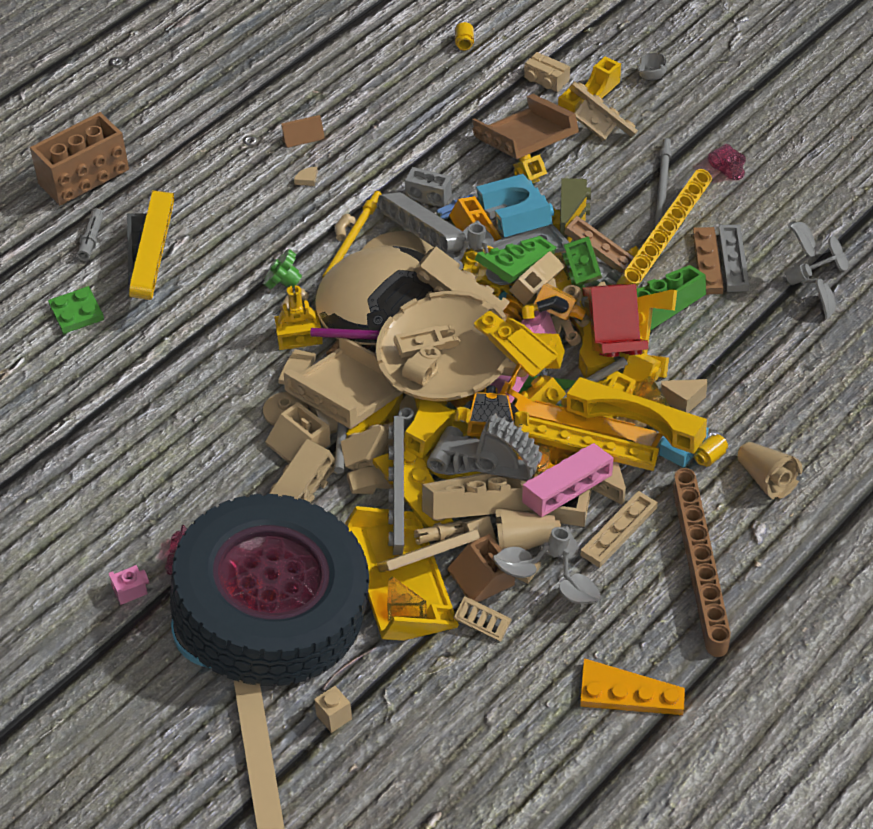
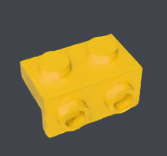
M547 375L536 377L531 382L532 386L528 390L519 393L531 401L537 400L554 405L566 395V392L557 381Z

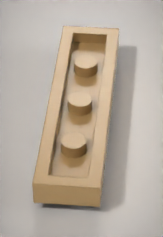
M638 491L581 549L580 556L600 568L657 509L658 502Z

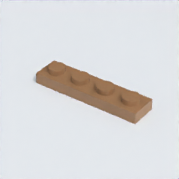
M578 216L572 220L564 231L566 235L575 241L589 236L595 256L622 274L634 258Z
M715 227L693 228L697 268L706 275V294H723L724 287Z

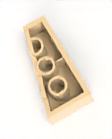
M438 247L430 249L413 269L422 282L428 283L434 288V292L462 291L484 297L485 301L493 306L497 305L502 311L510 303L504 297L500 300L493 295L495 290L487 285L485 287L477 283L476 276L470 271H461L459 269L460 264Z
M480 473L422 484V511L433 520L496 514L495 510L498 509L521 512L530 511V508L522 502L523 484L526 481Z

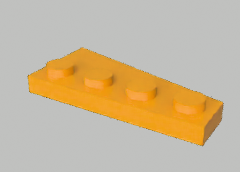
M584 658L580 707L683 715L685 688Z

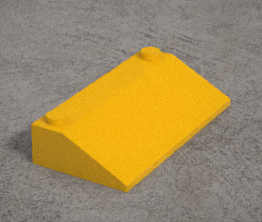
M356 506L345 522V525L349 528V532L352 531L366 556L369 570L367 596L381 638L404 641L457 628L459 623L454 619L455 612L434 555L391 571L379 572L377 563L399 556L393 555V546H388L389 532H393V524H388L390 509ZM404 511L403 554L430 545L429 542L420 545L416 543L415 540L419 539V537L414 538V531L424 527L417 516L410 511Z

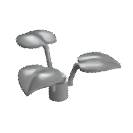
M478 220L470 224L463 231L466 240H464V246L460 254L456 256L454 252L446 253L460 264V270L463 269V263L459 260L463 258L466 250L482 251L484 249L486 254L489 253L487 246L492 247L494 244L493 236ZM489 269L486 270V276L491 282L498 285L512 284L503 281Z
M796 222L788 227L795 233L806 256L795 263L794 267L786 269L785 275L787 281L792 286L800 282L802 285L816 283L825 319H828L836 309L834 295L829 285L823 283L822 279H809V276L812 275L811 270L835 260L838 269L845 271L848 269L849 263L840 242L833 236L828 240L832 257L811 266L803 264L807 259L815 255V240L810 228L805 223Z
M568 525L553 528L548 543L539 546L541 551L535 558H532L531 554L521 547H508L493 556L494 562L502 571L517 578H527L534 575L537 570L534 564L541 559L544 553L563 559L564 578L566 580L561 581L559 584L561 595L568 601L577 604L600 602V592L592 580L582 574H574L570 577L568 573V560L575 558L579 553V546L573 538Z

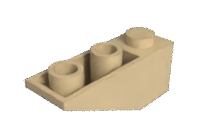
M549 251L533 264L514 283L509 291L525 306L540 292L543 284L549 283L565 268V265Z

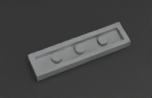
M740 224L719 225L718 233L727 292L749 291Z

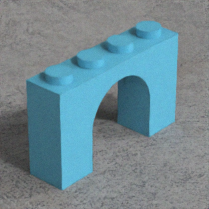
M524 174L476 187L478 201L485 210L502 204L507 205L505 208L495 210L497 227L504 238L553 224L552 216H554V209L552 204L546 201L545 196L540 194L538 188H535L532 181L528 180Z

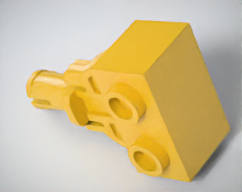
M297 285L294 286L295 293H293L292 286L287 288L289 309H287V305L284 303L283 310L279 316H274L279 350L323 344L322 337H311L310 335L311 328H321L320 319L317 311L309 307L307 300L304 301L303 307L301 288Z

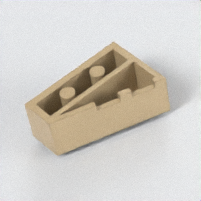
M306 439L304 444L298 447L296 456L291 463L285 466L283 475L277 483L273 484L269 494L293 496L294 499L298 500L300 498L311 503L315 498L312 494L319 487L325 488L328 484L326 479L333 472L336 473L334 471L335 458L326 448Z

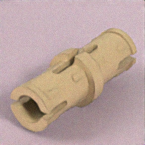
M458 520L446 524L435 523L433 527L416 529L414 531V538L419 537V539L415 541L420 545L435 540L439 542L445 540V538L464 533V527L459 528V526L463 525V523Z

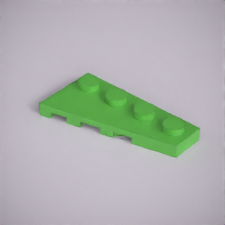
M541 236L522 240L519 245L508 244L501 250L493 248L486 254L483 251L479 252L475 260L498 275L503 281L512 283L549 251L554 254L557 247Z

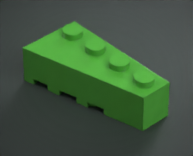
M689 265L666 274L664 279L650 280L646 286L637 289V297L667 290H677L675 310L653 308L650 331L706 295V275Z

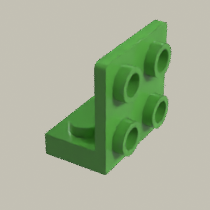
M589 236L564 245L566 253H563V258L570 270L569 277L572 285L578 286L582 290V287H585L584 284L602 278Z

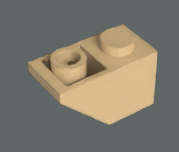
M372 425L368 430L361 433H353L347 439L340 441L345 466L352 470L374 466L372 463L373 458L382 456L390 441L388 439V428L382 425Z

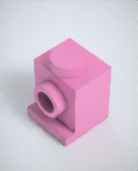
M137 565L115 574L113 571L108 573L112 589L120 605L148 594L146 584L149 583L145 570L139 571Z

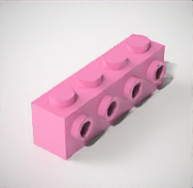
M593 443L524 483L522 502L540 517H543L612 476L614 458Z

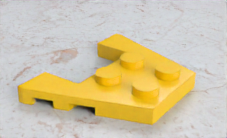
M667 290L637 297L640 339L648 340L649 344L653 308L675 310L677 290ZM642 350V353L648 355V350ZM619 352L620 357L628 359L629 354ZM648 355L661 361L659 377L667 378L669 357Z

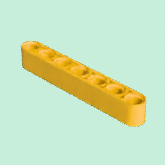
M152 191L130 282V298L152 300L172 215L174 193Z

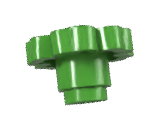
M287 249L284 254H281L278 259L273 261L269 267L270 270L264 278L263 284L266 287L273 289L279 282L285 287L292 286L294 288L302 275L292 265L296 259V253Z

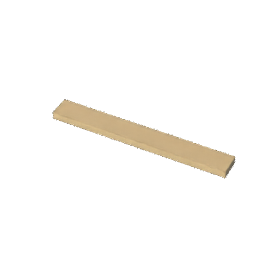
M241 680L239 682L234 681L257 829H285L260 684L251 685L243 683Z

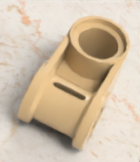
M430 346L421 348L419 352L406 361L402 376L425 386L438 373L436 365L437 360L440 358V351Z

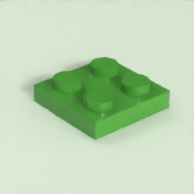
M89 286L48 300L52 313L63 334L104 320L103 313Z

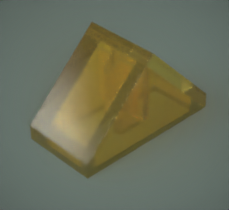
M393 576L390 577L387 597L388 621H391L393 617L427 619L426 600Z

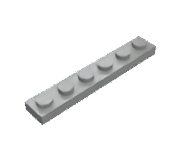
M394 416L393 425H389L388 439H393V446H389L388 460H393V467H389L388 481H393V488H389L388 503H393V510H389L388 524H393V532H389L388 546H393V555H402L404 549V416Z

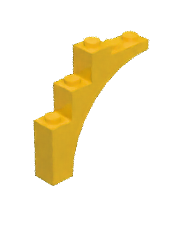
M414 398L417 414L414 421L405 431V450L423 458L437 444L445 428L453 425L455 411L445 407L447 401H429Z

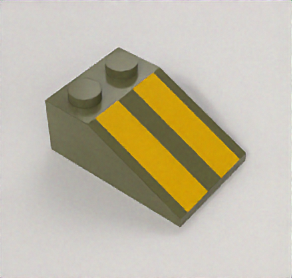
M561 178L560 233L570 243L573 242V239L564 233L566 227L576 216L585 222L586 215L590 216V203H586V200H591V187H587V179Z

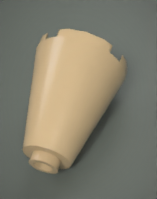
M753 442L743 444L738 450V461L771 499L775 497L782 499L797 486L799 481L796 478L798 473L802 475L803 469L802 463L796 457Z
M505 509L495 510L498 543L502 550L508 547H521L528 550L548 543L552 529L561 527L560 520H555L553 515L540 517L537 513Z

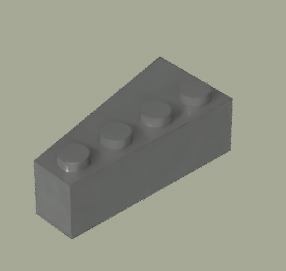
M127 213L129 290L147 213Z

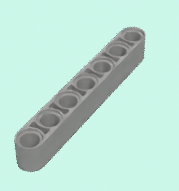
M401 192L382 194L378 197V207L381 213L431 246L438 247L444 253L462 250L466 236L463 231Z

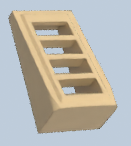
M465 596L454 616V619L459 623L500 642L512 621L511 618ZM472 606L473 608L468 616V619H466L469 609ZM480 610L482 613L476 624L474 620ZM488 615H491L492 617L487 627L484 628L483 625ZM497 619H500L501 622L496 632H492Z

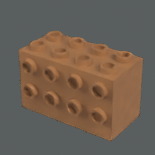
M101 112L30 147L38 184L59 205L129 170L123 134Z

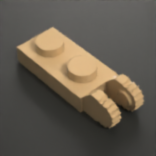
M453 325L434 326L396 334L393 338L400 358L414 356L421 348L426 346L442 350L444 348H454L461 343L458 336L449 337L456 332Z

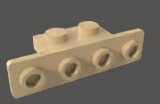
M574 81L570 85L569 89L584 100L575 112L576 119L603 141L606 140L615 126L619 127L630 137H633L638 132L635 129L636 126L631 121L622 119L616 109L608 108L603 104L604 101L599 96L590 94L584 84Z

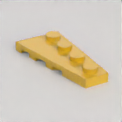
M404 449V502H407L413 509V513L425 528L433 527L435 523L446 524L453 522L452 518L433 520L422 511V484L432 483L434 480L423 458ZM387 453L373 458L372 463L377 469H380L385 475L384 478L388 481L389 467H393V460H388Z

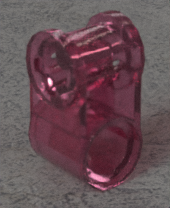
M724 144L708 154L710 165L729 179L740 180L744 177L743 165L746 162V157L733 149L729 144Z

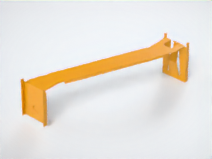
M519 362L509 382L505 381L500 394L508 393L517 399L515 407L519 411L528 412L529 417L624 440L627 439L655 448L663 436L660 432L657 433L651 429L638 427L633 423L604 416L587 418L567 411V407L537 400L531 401L512 389L516 382V376L522 366Z

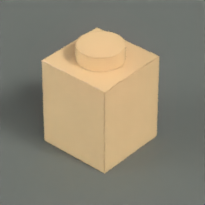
M333 686L314 699L316 716L331 733L352 720L351 704L336 686Z

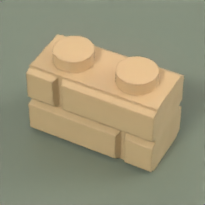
M536 52L524 65V77L530 82L544 86L546 89L559 92L569 82L570 66Z

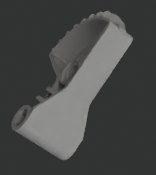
M495 413L489 417L485 424L480 440L476 437L471 438L467 434L464 437L461 430L456 427H446L427 460V465L433 472L445 475L476 471L528 481L535 474L537 465L542 459V453L539 451V446L534 444L535 439L528 437L529 432L521 430L522 426L517 427L514 425V421L508 422L505 420V417L499 418ZM514 450L520 455V457L523 460H519L517 458V455L515 454Z

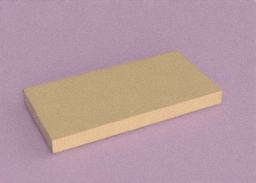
M478 530L464 532L377 563L379 572L391 571L478 540L480 536Z

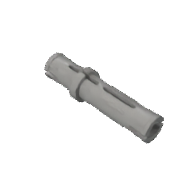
M95 208L91 211L85 233L79 241L80 247L77 251V257L80 260H89L92 249L96 246V237L104 217V212L101 209Z

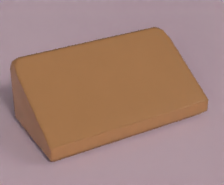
M320 115L281 123L282 137L287 148L325 139Z

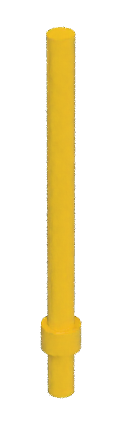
M375 191L370 200L365 202L362 207V213L322 275V278L335 264L344 258L366 220L376 210L378 197L382 195L381 192Z

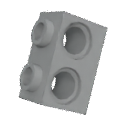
M412 167L405 179V195L414 201L442 208L446 206L452 195L451 176Z

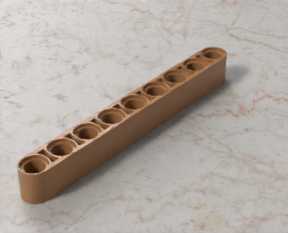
M681 468L674 475L673 494L706 650L710 655L721 657L728 652L731 632L696 475L691 469Z

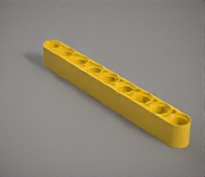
M697 169L618 279L616 285L636 284V288L710 184L712 177L708 171Z

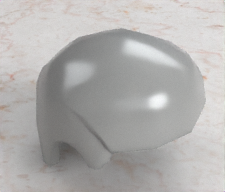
M649 53L642 56L640 64L637 65L639 76L650 81L660 79L667 71L666 57L661 53Z

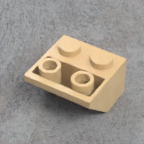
M296 402L280 414L265 442L268 447L290 464L296 456L298 447L303 445L306 439L324 448L331 444L329 425L301 403Z

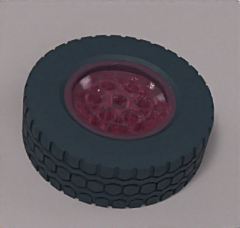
M252 494L249 497L241 496L234 498L233 501L227 500L220 503L218 507L214 506L207 510L205 515H200L185 531L177 546L172 564L170 609L173 623L185 647L187 646L190 653L195 658L198 657L199 661L206 667H211L212 671L222 676L225 674L229 679L238 682L241 680L243 683L251 685L258 683L260 686H273V684L283 686L290 685V682H294V684L303 682L308 677L310 679L320 675L322 671L325 672L333 667L335 662L338 663L355 642L361 629L368 595V564L364 551L353 532H349V528L341 520L338 521V517L329 511L326 512L324 508L316 504L312 505L309 501L300 498L297 500L293 496H278V494H266L263 496L262 494Z

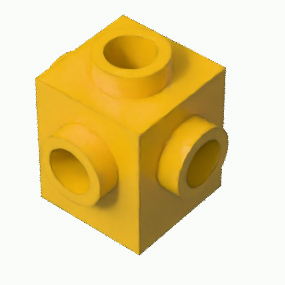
M530 154L519 158L520 162L513 164L515 176L524 174L532 183L540 181L539 177L547 174L540 154L533 157Z

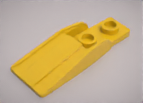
M488 311L474 322L475 328L485 334L516 365L518 362L521 363V369L531 377H535L558 358V353L524 324L513 318H507L504 321L492 311Z

